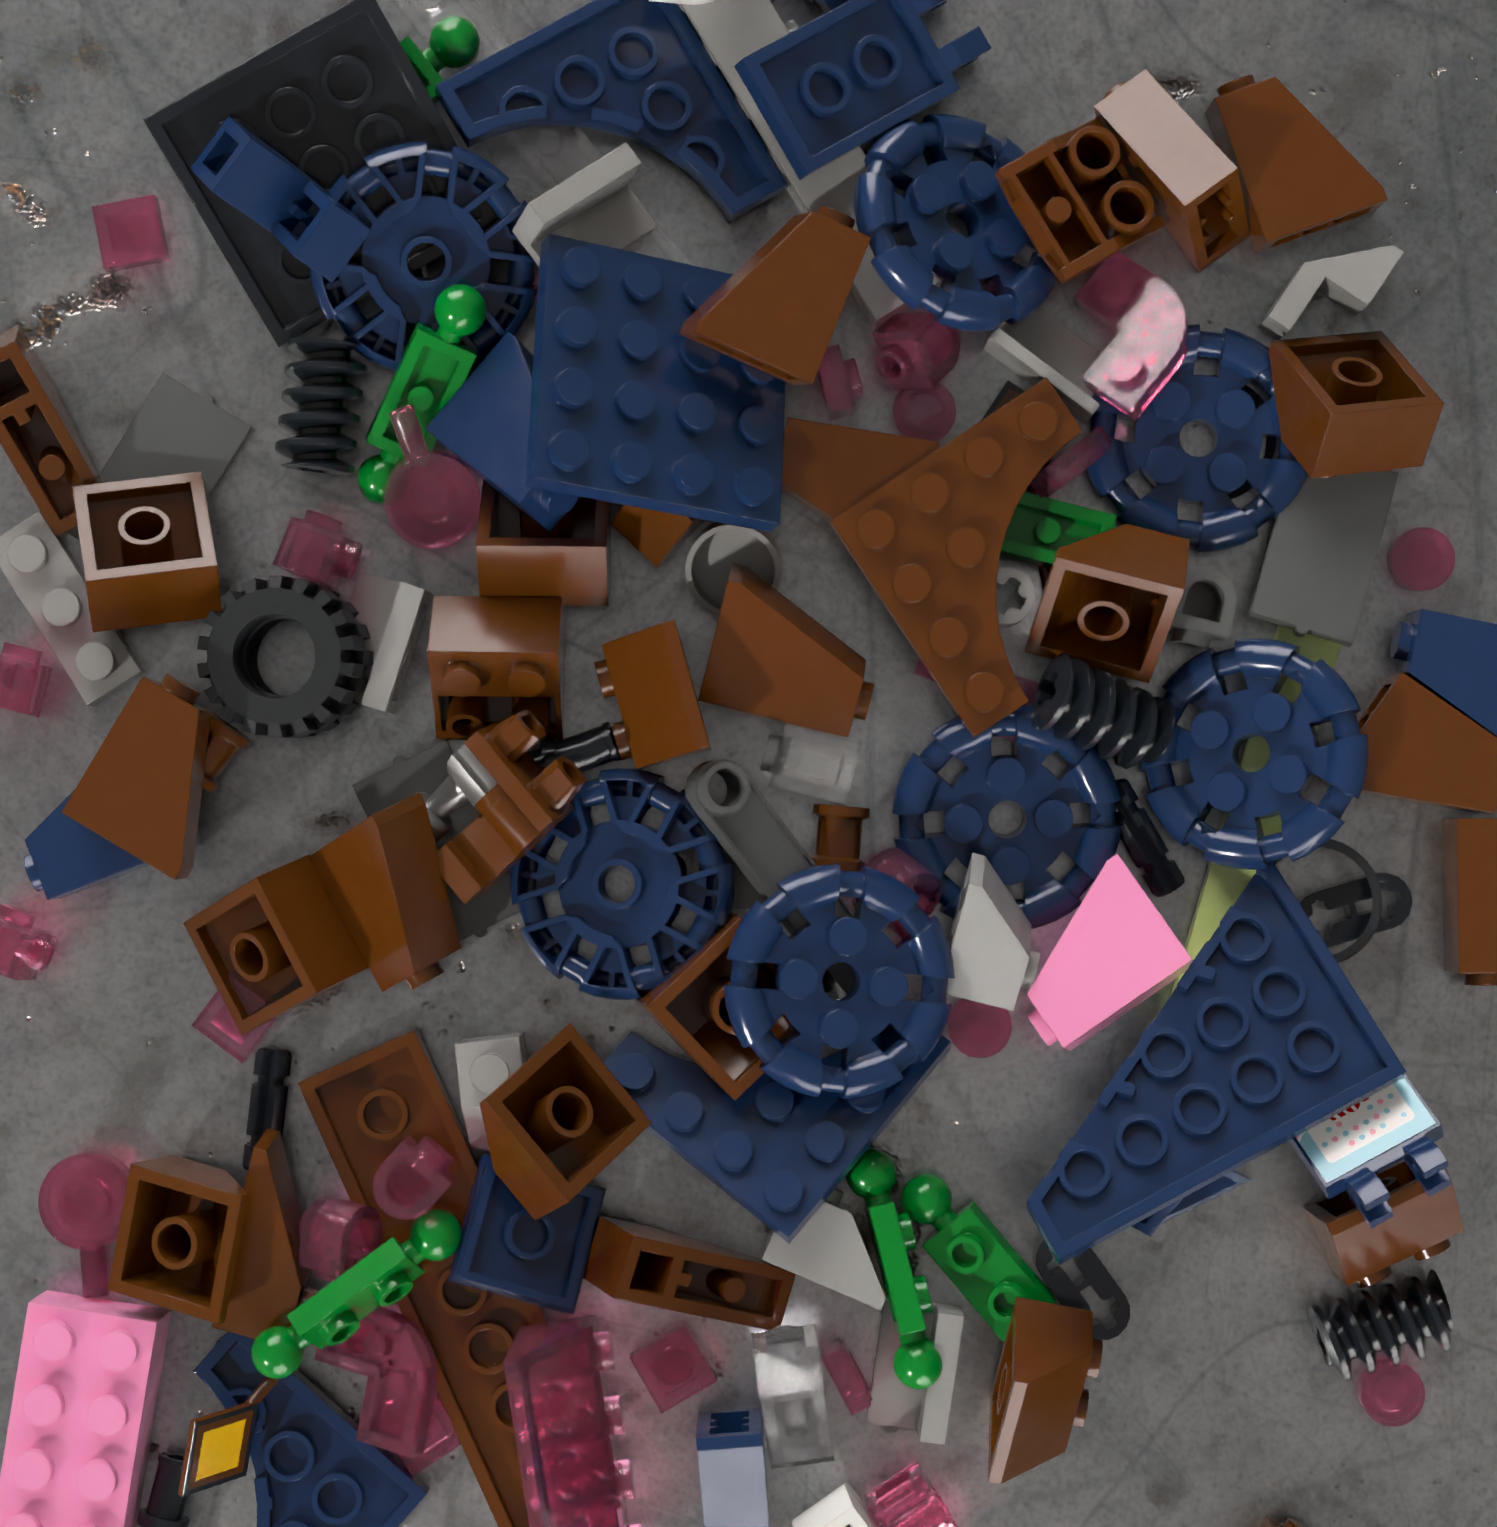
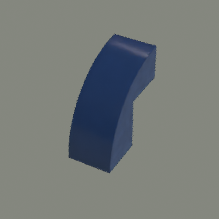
M228 116L190 168L211 192L270 231L295 258L332 283L372 231L318 183L230 116Z

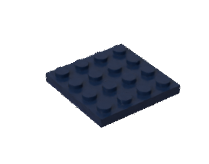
M549 234L541 243L525 486L771 532L780 524L786 382L679 335L684 321L733 274L554 234Z

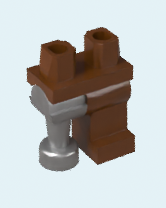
M527 709L514 714L504 721L500 720L477 730L464 742L460 749L451 755L447 762L449 776L432 795L420 792L426 803L435 844L452 828L450 814L469 801L480 814L452 841L444 844L437 851L441 877L464 904L489 891L558 822L575 809L570 801L573 800L586 782V777L572 760L567 759L565 756L555 759L543 770L528 753L547 735L541 723Z

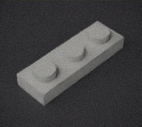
M41 511L36 512L0 535V569L87 706L96 705L146 673L119 629L93 633L85 576L61 537L54 535Z

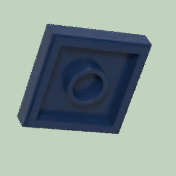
M481 1155L461 1228V1243L454 1254L447 1281L566 1314H574L606 1188L588 1184L570 1202L534 1220L495 1173L491 1155Z

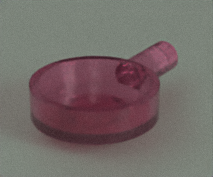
M413 405L397 408L389 412L404 459L391 470L384 485L383 506L386 516L394 531L411 545L424 549H440L451 546L463 539L471 531L478 519L481 502L479 487L470 470L458 458L445 452L428 450Z
M98 1151L80 1152L57 1163L44 1178L38 1197L40 1217L48 1232L60 1243L71 1248L80 1249L84 1298L109 1295L105 1245L117 1239L129 1169L123 1162L110 1154Z

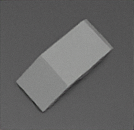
M1390 245L1303 263L1292 274L1258 327L1277 340H1280L1291 330L1316 291L1353 315H1358L1370 304L1404 252L1396 246Z

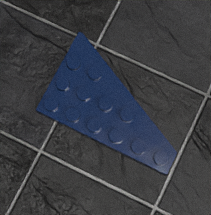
M1273 861L1270 862V868L1256 870L1255 875L1233 906L1231 905L1220 921L1219 927L1210 940L1204 944L1181 977L1176 989L1154 1021L1152 1020L1145 1029L1136 1047L1129 1057L1125 1058L1100 1094L1095 1106L1073 1138H1070L1064 1146L1055 1164L1048 1174L1042 1178L1026 1201V1209L1058 1265L1403 1079L1406 1073L1405 1068Z

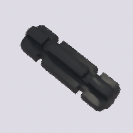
M1125 778L1117 779L1121 800L1115 802L1116 825H1122L1120 839L1137 868H1144L1146 874L1142 877L1152 894L1156 897L1166 896L1185 883L1184 876L1175 860H1168L1165 854L1169 850L1145 808H1138L1135 801L1139 798L1129 781Z
M263 1047L258 1049L255 1054L253 1074L258 1075V1082L252 1083L246 1130V1135H250L251 1140L244 1146L242 1165L245 1170L249 1169L254 1146L267 1128L280 1131L281 1137L283 1136L288 1086L283 1084L284 1078L290 1077L292 1061L291 1052L286 1049Z

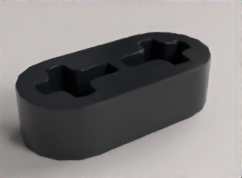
M1383 872L1375 873L1382 891L1394 892L1396 902L1387 905L1388 916L1383 919L1381 916L1374 934L1401 925L1409 916L1412 907V895L1407 884L1398 876ZM1366 875L1308 891L1297 898L1308 917L1313 915L1311 904L1317 901L1319 906L1325 910H1335L1343 907L1346 917L1327 923L1326 930L1328 934L1321 937L1328 948L1357 940L1364 932L1372 911L1366 910L1357 913L1355 903L1372 898L1371 888Z
M1041 1235L1033 1249V1262L1038 1273L1060 1304L1090 1311L1089 1304L1080 1293L1089 1285H1091L1103 1301L1113 1296L1116 1302L1109 1309L1114 1318L1104 1325L1099 1319L1094 1318L1093 1338L1110 1340L1119 1336L1129 1322L1130 1304L1093 1249L1090 1248L1073 1257L1074 1263L1083 1275L1072 1282L1060 1266L1053 1268L1051 1271L1047 1268L1046 1265L1051 1262L1053 1256Z

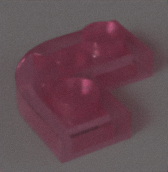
M1118 252L1099 266L1074 297L1081 310L1118 333L1082 376V379L1087 389L1136 421L1178 370L1188 350L1185 345L1188 328L1187 316L1178 294L1167 282Z
M378 1307L359 1321L361 1324L359 1329L346 1341L334 1346H325L323 1349L317 1347L314 1360L368 1377L356 1440L411 1458L424 1454L437 1386L436 1361L429 1341L413 1321L398 1312Z

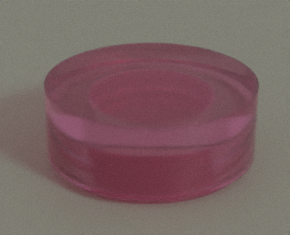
M1418 527L1402 533L1393 541L1387 554V567L1392 579L1400 587L1412 592H1425L1439 587L1450 577L1455 565V553L1449 539L1438 530L1428 527Z
M961 998L951 1008L947 1022V1031L950 1040L959 1051L970 1057L986 1058L997 1054L1005 1047L1011 1036L1012 1021L1007 1009Z
M1386 1358L1376 1361V1373L1369 1374L1366 1368L1361 1373L1357 1383V1397L1363 1410L1373 1420L1385 1426L1396 1427L1411 1422L1420 1413L1425 1401V1388L1420 1376L1410 1366L1401 1361L1400 1366L1394 1367L1391 1361Z

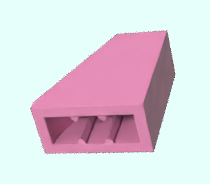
M1118 854L1106 861L1027 993L1028 998L1036 1008L1028 1013L1027 1016L1048 1046L1059 1041L1064 1049L1068 1051L1073 1050L1185 973L1193 962L1191 956Z

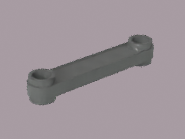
M726 759L705 761L696 766L687 777L685 784L686 799L764 901L779 890L776 884L781 880L802 870L817 866L747 776L746 772L735 762ZM714 772L724 779L727 787L726 798L721 805H717L711 799L708 791V783ZM839 896L838 900H836L835 916L854 918L852 910L842 897ZM795 910L781 923L792 934L796 929L805 924V921ZM844 962L831 965L823 975L840 999L848 995L854 986V973L849 965Z

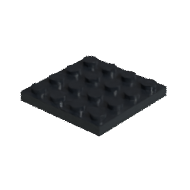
M351 0L143 119L278 347L287 343L291 338L298 337L327 320L313 291L309 267L295 258L270 231L211 192L190 168L228 116L276 150L327 192L330 191L343 174L350 178L367 164L364 160L365 157L379 150L409 142H427V148L443 151H452V146L458 147L376 0ZM424 174L422 194L435 193L446 198L448 178ZM383 185L368 196L365 202L377 216L395 200ZM486 200L470 212L483 231L498 219L496 213ZM420 243L413 247L408 254V268L413 272L444 253L435 244ZM362 244L348 262L361 263ZM370 292L364 293L354 301V304L370 296Z

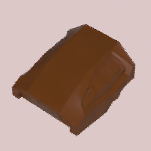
M1098 116L1071 131L1046 141L998 169L995 173L1013 212L1045 263L1062 284L1078 277L1128 246L1151 234L1154 235L1165 226L1159 214L1152 217L1155 210L1151 193L1145 186L1132 180L1123 165L1125 161L1120 156V146L1117 138L1112 132L1104 128L1105 126Z

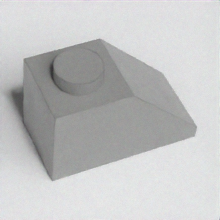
M972 853L948 937L954 962L955 978H948L947 995L1014 1011L1020 988L1030 989L1035 981L1040 952L1030 950L1031 923L987 858L976 853Z
M525 1031L463 1038L454 1044L461 1107L472 1154L478 1164L481 1155H490L480 1102L528 1060Z
M837 1187L790 1244L770 1229L762 1248V1260L879 1310L882 1309L886 1300L884 1289L849 1204L841 1201L844 1193Z

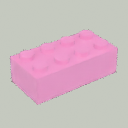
M51 1290L44 1291L28 1302L0 1474V1527H137L171 1309Z

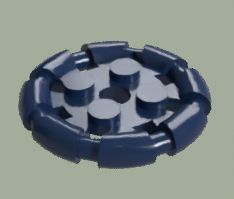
M928 114L918 124L914 120L907 119L889 129L872 145L864 159L865 166L867 167L866 173L859 175L856 180L854 193L856 225L858 232L871 237L869 245L875 257L872 259L871 264L888 288L900 300L913 310L920 306L934 314V321L936 323L963 331L982 332L996 330L1002 321L1011 325L1022 321L1041 306L1055 286V278L1052 275L1053 271L1045 263L1013 212L995 176L998 169L1026 153L1008 137H1004L1000 141L986 133V124L970 118L950 114ZM924 149L927 150L932 164L927 165L923 156ZM974 155L975 157L981 159L982 161H973V162H971V159H972V156ZM895 187L904 191L902 196L895 193ZM946 213L954 214L964 222L968 237L951 230L946 220ZM893 233H896L900 246H898ZM1014 255L1027 262V268L1013 261ZM932 271L940 277L949 280L943 290L932 284L934 279ZM986 284L989 292L983 291L981 286Z
M409 142L379 150L365 157L364 160L367 164L350 178L343 174L328 192L372 231L362 244L361 263L348 262L333 283L309 267L313 291L325 318L327 320L334 318L347 336L343 341L360 345L354 351L373 363L396 371L408 344L407 341H404L406 322L431 325V329L437 331L439 324L436 320L434 309L440 293L452 285L464 284L471 286L481 294L486 304V320L476 332L463 336L460 341L476 349L477 356L472 365L473 367L486 358L484 353L495 346L507 332L515 335L519 331L536 299L538 287L533 286L536 262L512 232L526 208L527 202L526 200L520 202L506 185L509 178L501 170L471 151L452 146V151L427 148V142ZM424 174L448 178L446 198L435 193L422 194ZM384 185L395 202L387 206L376 216L365 202V199ZM486 200L499 218L483 231L470 212ZM432 243L443 251L445 264L442 271L435 277L420 278L414 275L408 268V254L416 245ZM490 258L510 260L508 282L488 281ZM367 291L370 292L375 302L382 308L381 311L368 319L365 318L354 304V301Z
M1200 324L1166 328L1137 341L1139 348L1123 360L1117 357L1113 361V364L1099 381L1092 396L1100 406L1091 417L1090 434L1087 437H1083V448L1087 471L1099 498L1107 497L1120 514L1116 519L1122 525L1130 524L1190 539L1189 546L1195 547L1196 553H1211L1231 549L1258 537L1257 529L1271 518L1276 519L1279 513L1294 500L1307 475V472L1281 440L1278 459L1259 458L1262 437L1281 439L1268 352L1269 348L1250 336L1225 327L1222 333L1200 331ZM1197 356L1217 358L1216 377L1193 375ZM1154 369L1165 383L1149 396L1140 385V379ZM1254 378L1270 397L1256 410L1252 397L1245 391L1240 390ZM1117 419L1135 421L1132 443L1115 439ZM1198 422L1210 429L1214 438V444L1208 455L1195 457L1184 451L1180 444V432L1184 425ZM1139 468L1156 487L1142 499L1138 497L1125 480ZM1245 483L1255 499L1240 509L1236 507L1228 494ZM1178 502L1200 504L1198 522L1178 519Z
M1251 638L1235 640V647L1215 652L1213 647L1195 655L1182 664L1162 685V688L1167 690L1163 698L1171 701L1175 708L1176 724L1173 737L1166 752L1157 761L1147 764L1142 762V760L1139 761L1140 772H1147L1151 793L1147 794L1146 797L1154 814L1168 833L1183 847L1192 844L1204 851V859L1230 868L1248 870L1270 868L1271 861L1290 857L1294 862L1309 855L1333 837L1345 823L1341 817L1352 798L1359 799L1366 779L1369 758L1368 734H1361L1356 713L1360 712L1361 708L1355 695L1336 670L1323 659H1319L1315 663L1300 654L1301 649L1299 646L1273 639ZM1242 671L1248 689L1228 694L1224 676ZM1288 677L1302 685V691L1295 703L1279 694ZM1189 703L1204 711L1194 718L1191 724V732L1177 724ZM1331 722L1335 741L1320 747L1319 738L1314 726ZM1256 736L1263 737L1270 748L1269 760L1262 769L1256 772H1247L1239 763V749L1247 739ZM1189 762L1194 782L1176 786L1172 766ZM1314 774L1330 783L1318 805L1302 796L1310 785ZM1213 807L1230 814L1224 826L1219 830L1204 822ZM1280 815L1282 832L1264 836L1260 819Z
M1022 705L974 738L959 716L952 718L931 733L934 739L919 756L915 753L912 754L899 778L892 813L898 815L899 835L893 838L897 855L906 875L921 895L928 892L942 905L940 912L954 919L964 880L958 886L944 872L955 858L968 869L972 853L984 855L1004 884L1015 885L1021 882L1022 899L1014 900L1031 923V929L1057 921L1079 907L1082 903L1079 899L1081 895L1096 880L1106 861L1116 855L1122 825H1116L1115 802L1120 801L1121 797L1112 768L1107 760L1099 757L1096 745L1085 751L1074 746V736L1066 741L1053 737L1054 726L1044 732L1033 728L1031 724L1032 706ZM1014 736L1015 755L992 756V737ZM1054 751H1057L1069 762L1068 766L1057 778L1047 767L1041 764ZM954 755L966 767L950 784L938 772ZM1002 801H1014L1021 805L1024 810L1022 825L1018 830L1010 834L997 833L989 826L988 818L991 809ZM1070 803H1089L1090 823L1073 824V813L1070 809ZM943 811L944 832L925 833L924 813ZM1063 851L1076 864L1059 881L1047 868Z
M616 768L601 770L599 778L585 782L573 800L570 801L575 809L562 821L558 822L511 869L510 890L512 905L518 904L525 926L519 930L526 944L539 962L556 978L561 979L563 976H566L580 984V992L611 1000L641 999L644 991L652 989L659 984L661 985L696 955L716 934L719 927H724L730 919L735 894L733 863H726L721 844L691 807L685 796V788L679 792L664 784V776L637 769ZM606 802L611 821L593 826L590 816L591 807ZM651 807L666 814L658 831L641 823L646 812ZM556 836L569 843L563 851L559 862H556L547 855ZM695 848L702 871L687 875L686 863L678 853ZM619 865L628 868L635 879V889L632 896L622 903L612 900L605 889L607 874L611 869ZM559 891L565 914L549 919L543 897ZM681 906L697 914L688 933L671 925L677 917ZM581 938L598 945L591 961L577 954ZM647 945L652 962L637 966L633 963L629 948ZM695 950V952L685 961L686 957ZM680 963L681 966H679L673 972L668 974L674 967H676Z
M827 864L802 870L781 880L776 884L779 889L762 904L756 901L747 911L737 927L728 951L727 959L732 960L730 985H724L725 1003L730 1022L743 1048L750 1046L762 1060L759 1068L785 1087L805 1095L818 1097L821 1091L840 1093L841 1099H849L870 1095L891 1087L904 1079L901 1072L918 1058L923 1062L936 1046L948 1022L952 1008L951 1003H946L948 978H955L951 948L944 929L936 916L929 918L917 903L920 896L897 878L877 869L862 866L860 872L841 870L839 864ZM839 896L856 898L854 918L835 916L836 900H838ZM796 910L805 921V924L787 937L779 923ZM898 920L909 934L894 946L892 941L881 930L892 921ZM844 962L849 965L854 973V986L845 997L831 999L823 989V975L831 965ZM758 963H777L775 988L756 986ZM904 974L922 975L920 1000L905 999L908 992V981ZM781 1016L795 1030L782 1043L770 1030ZM889 1025L900 1039L883 1053L872 1041V1038ZM823 1045L842 1049L840 1066L823 1065L821 1062Z

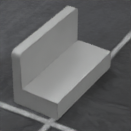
M624 143L529 202L512 232L538 266H540L541 243L549 234L626 250L651 234L656 226L653 218L627 186L642 162L630 146Z
M1041 307L1016 324L1011 325L1003 321L1000 327L989 337L984 347V350L1032 386L1047 377L1072 416L1083 425L1100 406L1092 396L1099 381L1113 362Z
M360 572L358 574L349 602L359 612L355 617L357 623L367 626L371 638L363 642L365 651L373 652V666L365 665L363 677L369 680L365 692H357L354 697L357 703L395 714L433 596L429 591L367 572Z
M886 1297L882 1309L867 1420L871 1424L915 1430L920 1442L945 1445L964 1322L963 1312L960 1306L932 1302L933 1312L923 1315L926 1330H924L925 1337L933 1341L934 1348L940 1354L942 1372L934 1384L927 1387V1389L917 1390L902 1384L895 1374L893 1359L901 1343L899 1335L895 1333Z

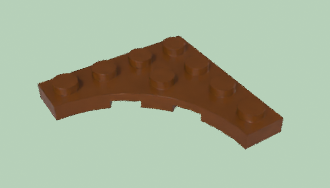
M1047 377L830 521V525L973 738L1029 701L1016 680L1006 656L1000 634L996 606V579L1005 533L1025 490L1041 468L1061 448L1082 432V429Z

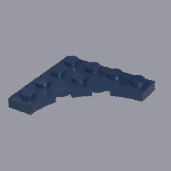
M593 0L436 84L435 95L467 148L497 135L537 126L565 125L611 132L637 141L659 152L680 166L707 191L729 221L780 194L787 185L678 4L652 2L649 0Z
M888 1025L882 1032L872 1038V1041L884 1053L900 1038ZM633 1031L630 1032L604 1062V1065L650 1119L652 1124L646 1128L650 1133L790 1244L950 1051L951 1041L941 1035L927 1058L923 1062L918 1058L901 1072L904 1079L891 1087L870 1095L849 1099H841L840 1093L821 1091L818 1097L805 1095L785 1087L764 1072L741 1096L733 1100L698 1064L675 1057L653 1046ZM842 1050L821 1059L823 1065L840 1066Z
M227 1332L193 1370L212 1390L225 1409L245 1403L247 1398L265 1378L252 1362L251 1349L255 1339ZM298 1370L285 1378H281L258 1406L250 1452L256 1474L254 1484L257 1501V1527H398L427 1495L430 1487Z

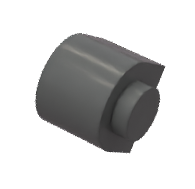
M1209 567L1196 568L1186 573L1185 590L1170 629L1174 630L1172 642L1200 649H1209L1211 639L1221 641L1230 638L1237 607V592L1233 582L1227 575Z

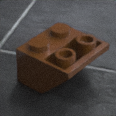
M433 596L427 654L436 739L467 740L477 730L500 720L504 721L526 709L531 711L544 727L547 735L544 739L552 736L556 741L563 739L565 642L562 597Z

